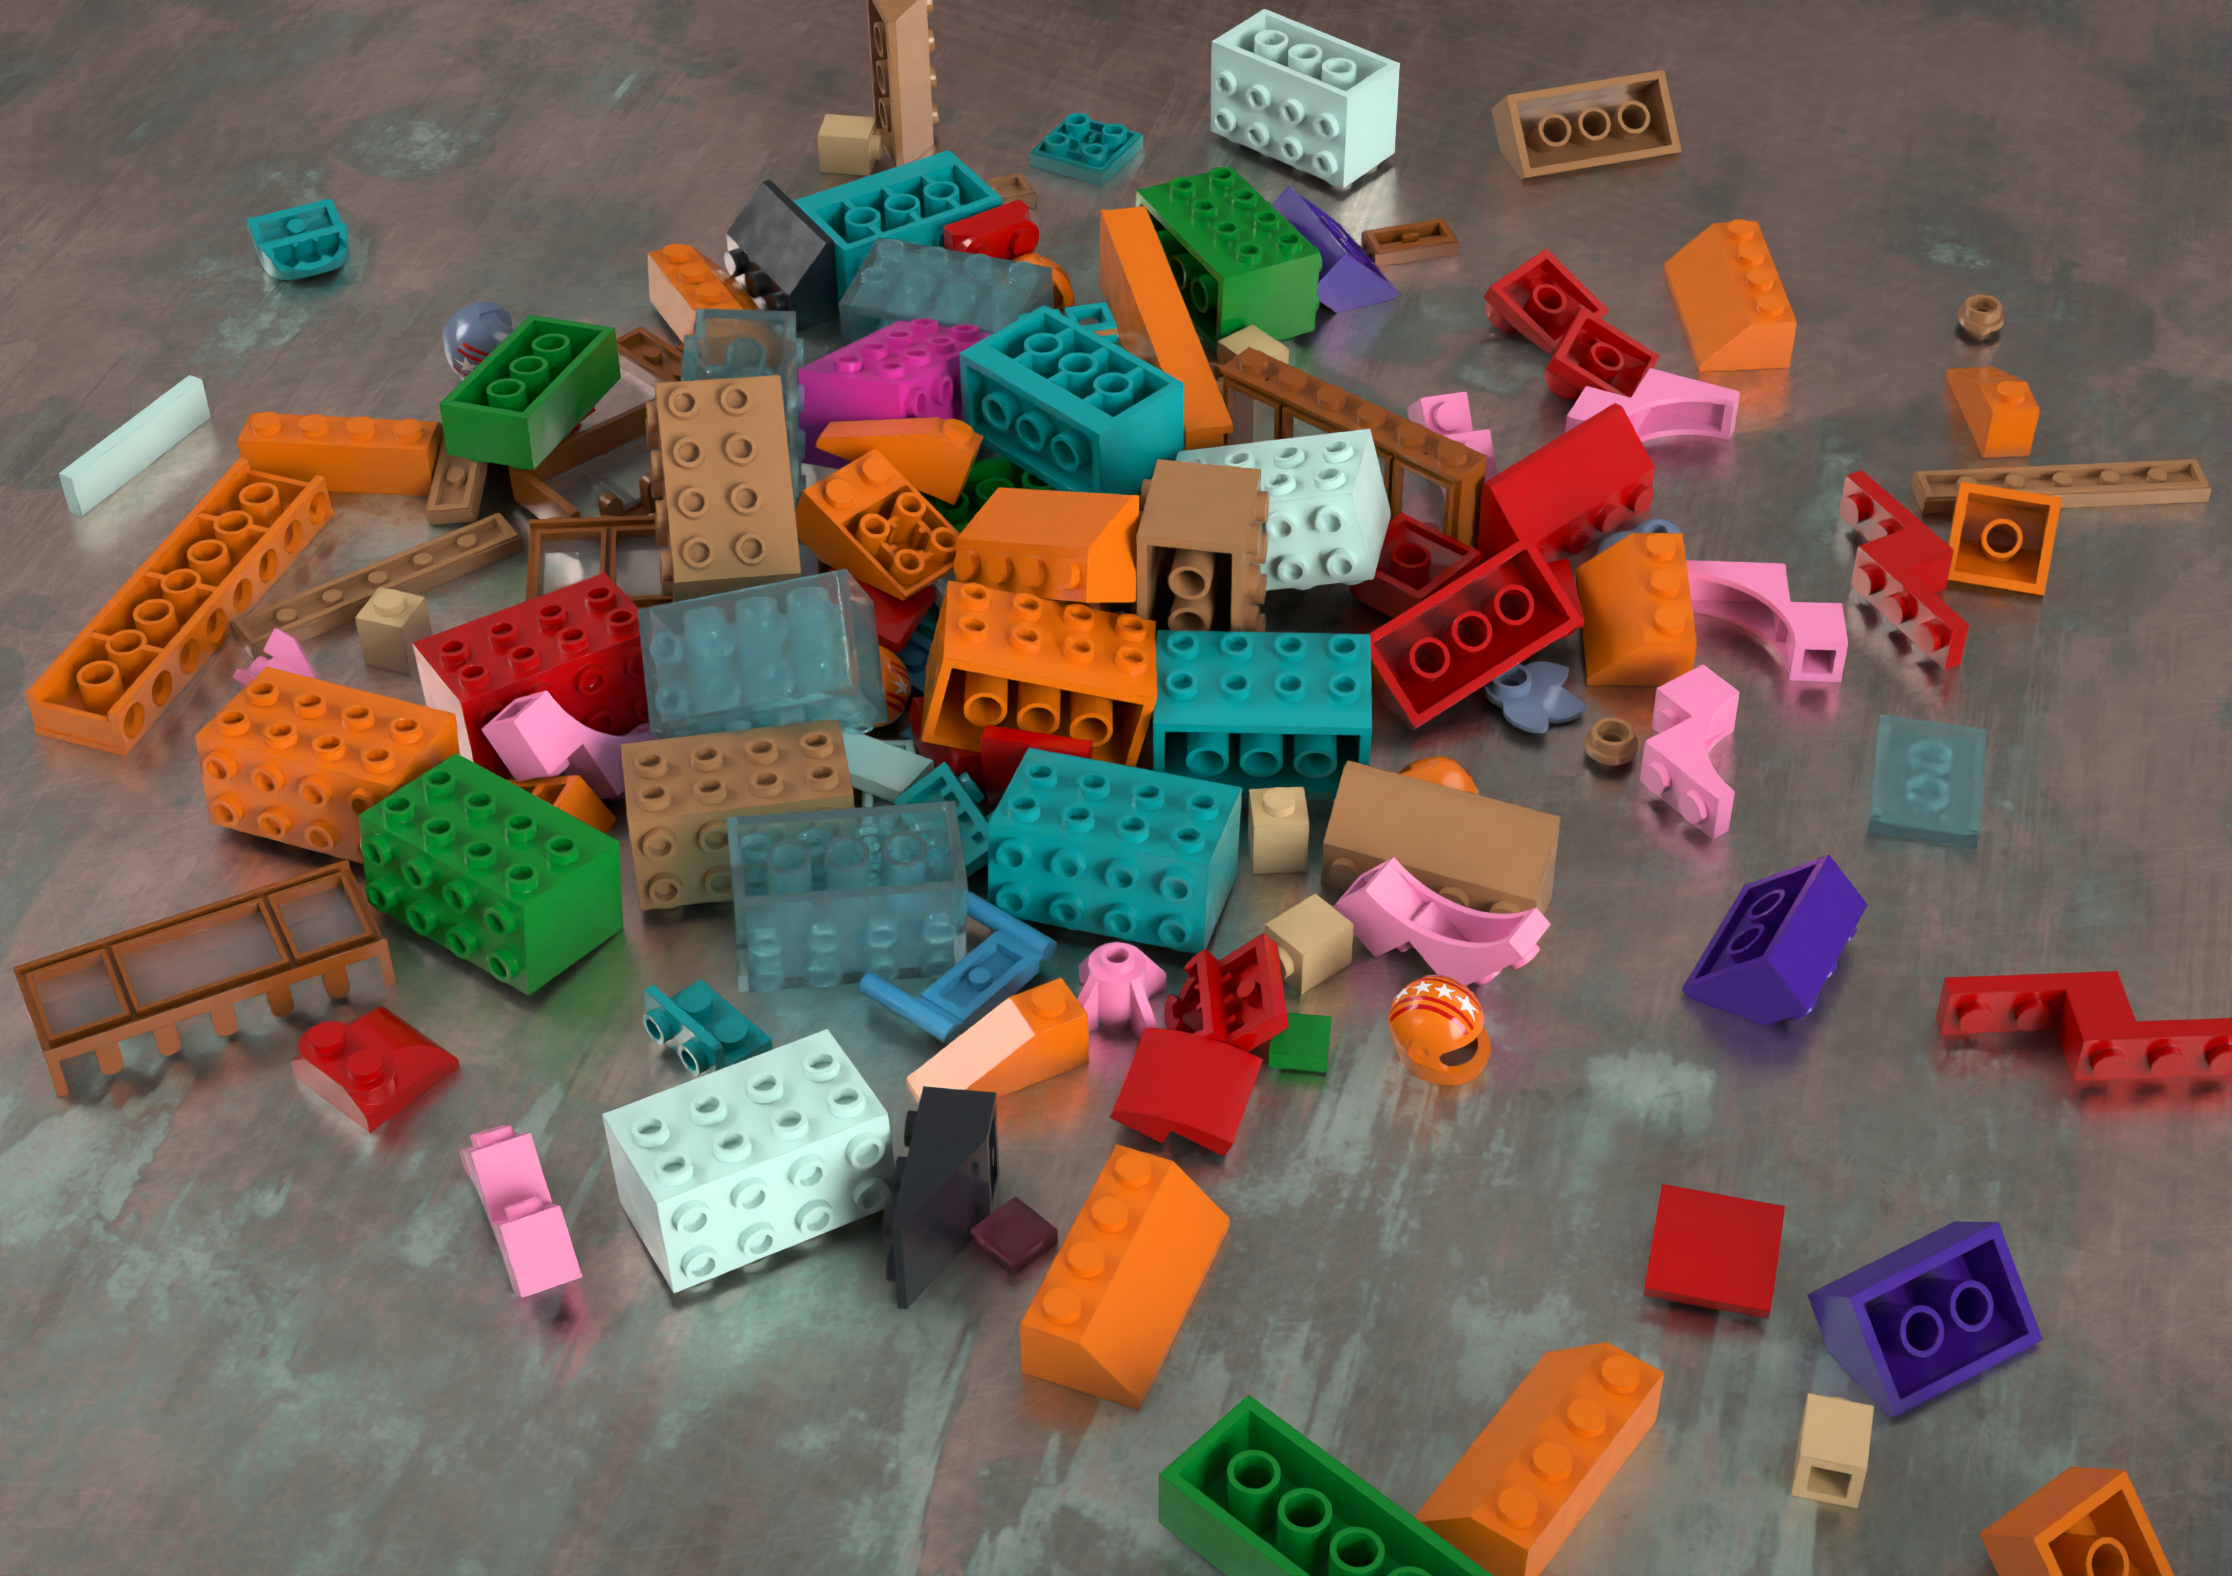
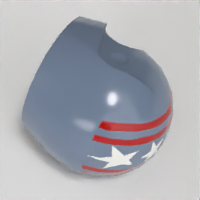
M485 301L472 303L461 308L447 321L442 331L444 354L450 369L460 380L463 381L514 331L510 314L500 305Z

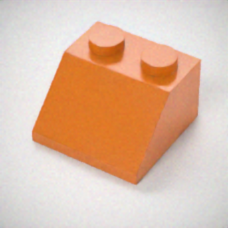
M1961 481L1957 491L1948 545L1954 549L1948 581L2044 596L2062 497Z
M2069 1467L1979 1533L1998 1576H2174L2126 1470Z

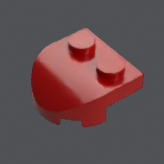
M1264 933L1220 960L1216 959L1205 949L1200 951L1184 966V971L1189 978L1184 983L1178 996L1170 993L1167 995L1165 1002L1164 1019L1169 1030L1203 1036L1246 1052L1251 1051L1289 1028L1278 945Z

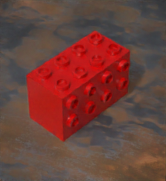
M605 572L412 643L427 707L456 714L460 755L505 780L513 777V775L481 729L516 698L548 691L561 708L575 720L595 731L615 736L632 731L640 724L657 721L673 715L658 629Z

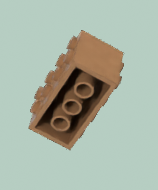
M781 376L655 383V401L646 402L647 419H645L648 450L657 449L656 451H650L652 498H662V500H655L657 547H667V550H660L661 566H659L662 597L672 596L673 612L704 610L710 603L718 600H733L744 606L796 603L801 578V565Z
M1157 459L1152 480H1143L1140 497V509L1142 511H1139L1138 532L1136 535L1137 593L1136 602H1133L1132 614L1146 620L1156 621V644L1157 630L1265 632L1266 614L1260 613V606H1257V604L1264 605L1267 574L1261 573V565L1258 564H1265L1267 557L1268 533H1262V523L1267 522L1270 493L1269 491H1261V469Z
M839 718L621 744L627 819L640 911L657 908L671 909L681 905L713 901L727 902L732 899L761 895H782L787 892L816 888L832 889L842 885L860 883L861 873L854 795Z

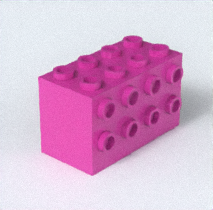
M928 318L915 319L910 322L899 320L799 368L798 386L802 463L838 470L851 463L815 447L819 436L829 422L929 417L963 421L959 353L992 334L979 332L978 326L969 324L956 325L949 328L938 326L937 320Z

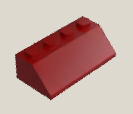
M1613 403L1483 483L1477 550L1481 551L1482 555L1481 561L1478 564L1481 565L1527 535L1530 536L1546 563L1567 559L1578 555L1584 548L1596 540L1612 533L1624 522L1647 510L1654 496L1652 487L1655 466L1621 405Z
M1527 535L1370 633L1371 693L1410 729L1414 730L1581 625L1584 621L1532 539Z

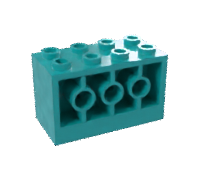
M950 150L793 201L834 241L839 315L849 327L946 294L943 226L1003 205L1002 197Z
M1046 305L1039 307L959 353L963 422L973 428V432L984 436L982 445L1059 491L1135 495L1141 491L1144 479L1152 480L1157 459L1175 461L1178 451H1184V383Z

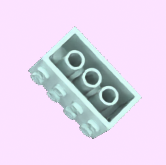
M1263 9L1212 41L1210 131L1228 138L1231 142L1240 143L1254 149L1266 157H1272L1289 164L1296 170L1307 172L1326 180L1331 185L1344 188L1395 153L1400 63Z
M1370 429L1178 451L1175 461L1261 469V491H1269L1270 493L1267 522L1262 523V533H1268L1267 557L1265 564H1258L1261 565V573L1267 574L1266 591L1286 588L1306 590L1316 585L1335 583L1355 585L1365 580L1374 579L1391 510Z
M828 1029L602 1114L620 1204L673 1293L885 1209L888 1203L897 1204L899 1194L894 1193L895 1163L888 1112Z

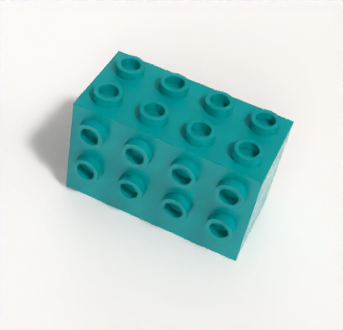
M1157 630V701L1153 716V771L1242 787L1241 798H1249V789L1304 787L1306 800H1335L1347 760L1370 766L1372 737L1370 634Z
M1028 748L988 823V902L1019 920H1030L1065 927L1069 930H1081L1116 937L1124 941H1136L1172 948L1180 952L1198 954L1203 949L1206 950L1237 877L1242 787Z

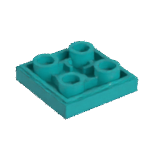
M1083 113L1069 114L1029 152V166L1103 187L1143 148V134L1127 130L1122 124H1106L1092 120Z

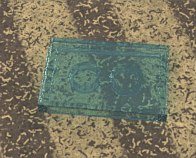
M1880 714L1867 833L1977 849L1981 834L1987 730Z

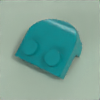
M332 198L246 219L247 230L263 269L274 278L294 280L317 275L341 267L348 259L346 223L341 222Z

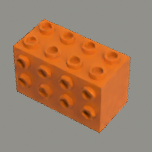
M948 580L926 663L922 742L981 752L980 737L986 725L1092 740L1093 760L1130 767L1136 766L1157 701L1156 621L1146 620L1133 614L1120 615L1095 610L1083 604H1065L1040 599L1028 593L1015 594L986 588L977 583L964 584Z
M267 666L195 735L211 824L361 864L364 863L360 848L361 835L358 815L455 753L460 755L456 714Z

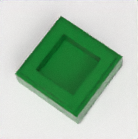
M1287 1012L1289 1028L1270 1040L1268 1067L1327 1072L1332 1016Z

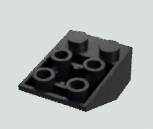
M923 1086L918 1111L908 1110L904 1144L905 1147H909L908 1156L897 1157L894 1171V1193L899 1194L897 1204L888 1203L886 1205L883 1219V1240L893 1242L889 1247L887 1256L886 1279L887 1282H896L898 1308L908 1309L991 1220L1000 1175L996 1092Z

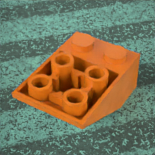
M876 448L802 491L795 510L797 536L823 563L903 601L954 570L956 538L960 533Z

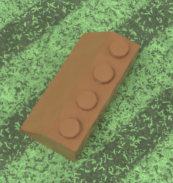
M866 0L876 133L883 135V148L893 168L916 161L934 144L933 127L939 124L937 107L931 99V90L937 88L935 69L930 64L929 52L935 51L933 31L928 26L927 14L933 13L932 0Z
M1664 70L1506 95L1491 108L1500 151L1521 180L1674 155L1682 152Z
M1347 760L1323 841L1321 883L1348 890L1361 874L1394 857L1414 878L1426 887L1464 907L1497 914L1518 913L1537 907L1542 915H1544L1552 898L1561 817Z

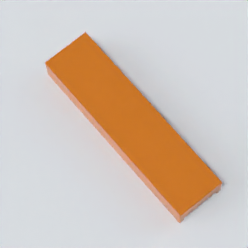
M1146 206L1114 210L1102 209L1100 214L1099 286L1117 324V333L1123 349L1184 383V451L1224 446V434L1233 433V423Z
M239 458L25 692L35 725V734L126 757L232 634L229 622L250 613L334 515L325 477L316 475L309 483L251 470L248 460Z

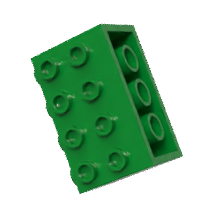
M1231 166L1216 167L1206 173L1190 177H1177L1167 183L1136 190V207L1146 206L1195 331L1216 354L1219 340L1252 324L1277 341L1291 339L1296 335L1315 330L1316 311L1319 308V297L1317 294L1318 277L1322 269V258L1319 250L1300 234L1292 224L1274 209L1271 203L1267 202Z
M457 753L358 815L361 835L360 848L363 854L366 882L365 893L368 903L378 911L389 914L411 927L416 933L427 936L451 950L459 958L472 962L491 973L497 980L508 983L528 996L623 929L619 841Z

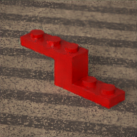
M1863 470L1846 475L1839 515L1870 541L1858 546L1851 586L1941 668L1946 670L1961 664L1969 624L1934 594L1946 589L1954 549Z
M2117 971L1945 977L1936 1014L1941 1034L2055 1030L2073 1081L2232 1075V1018L2136 1021Z

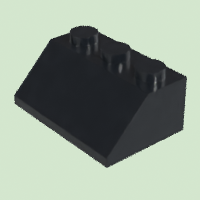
M770 179L763 181L726 233L728 252L724 254V261L729 274L734 278L737 277L747 287L751 297L757 298L768 309L771 317L774 320H779L792 334L839 318L834 241Z

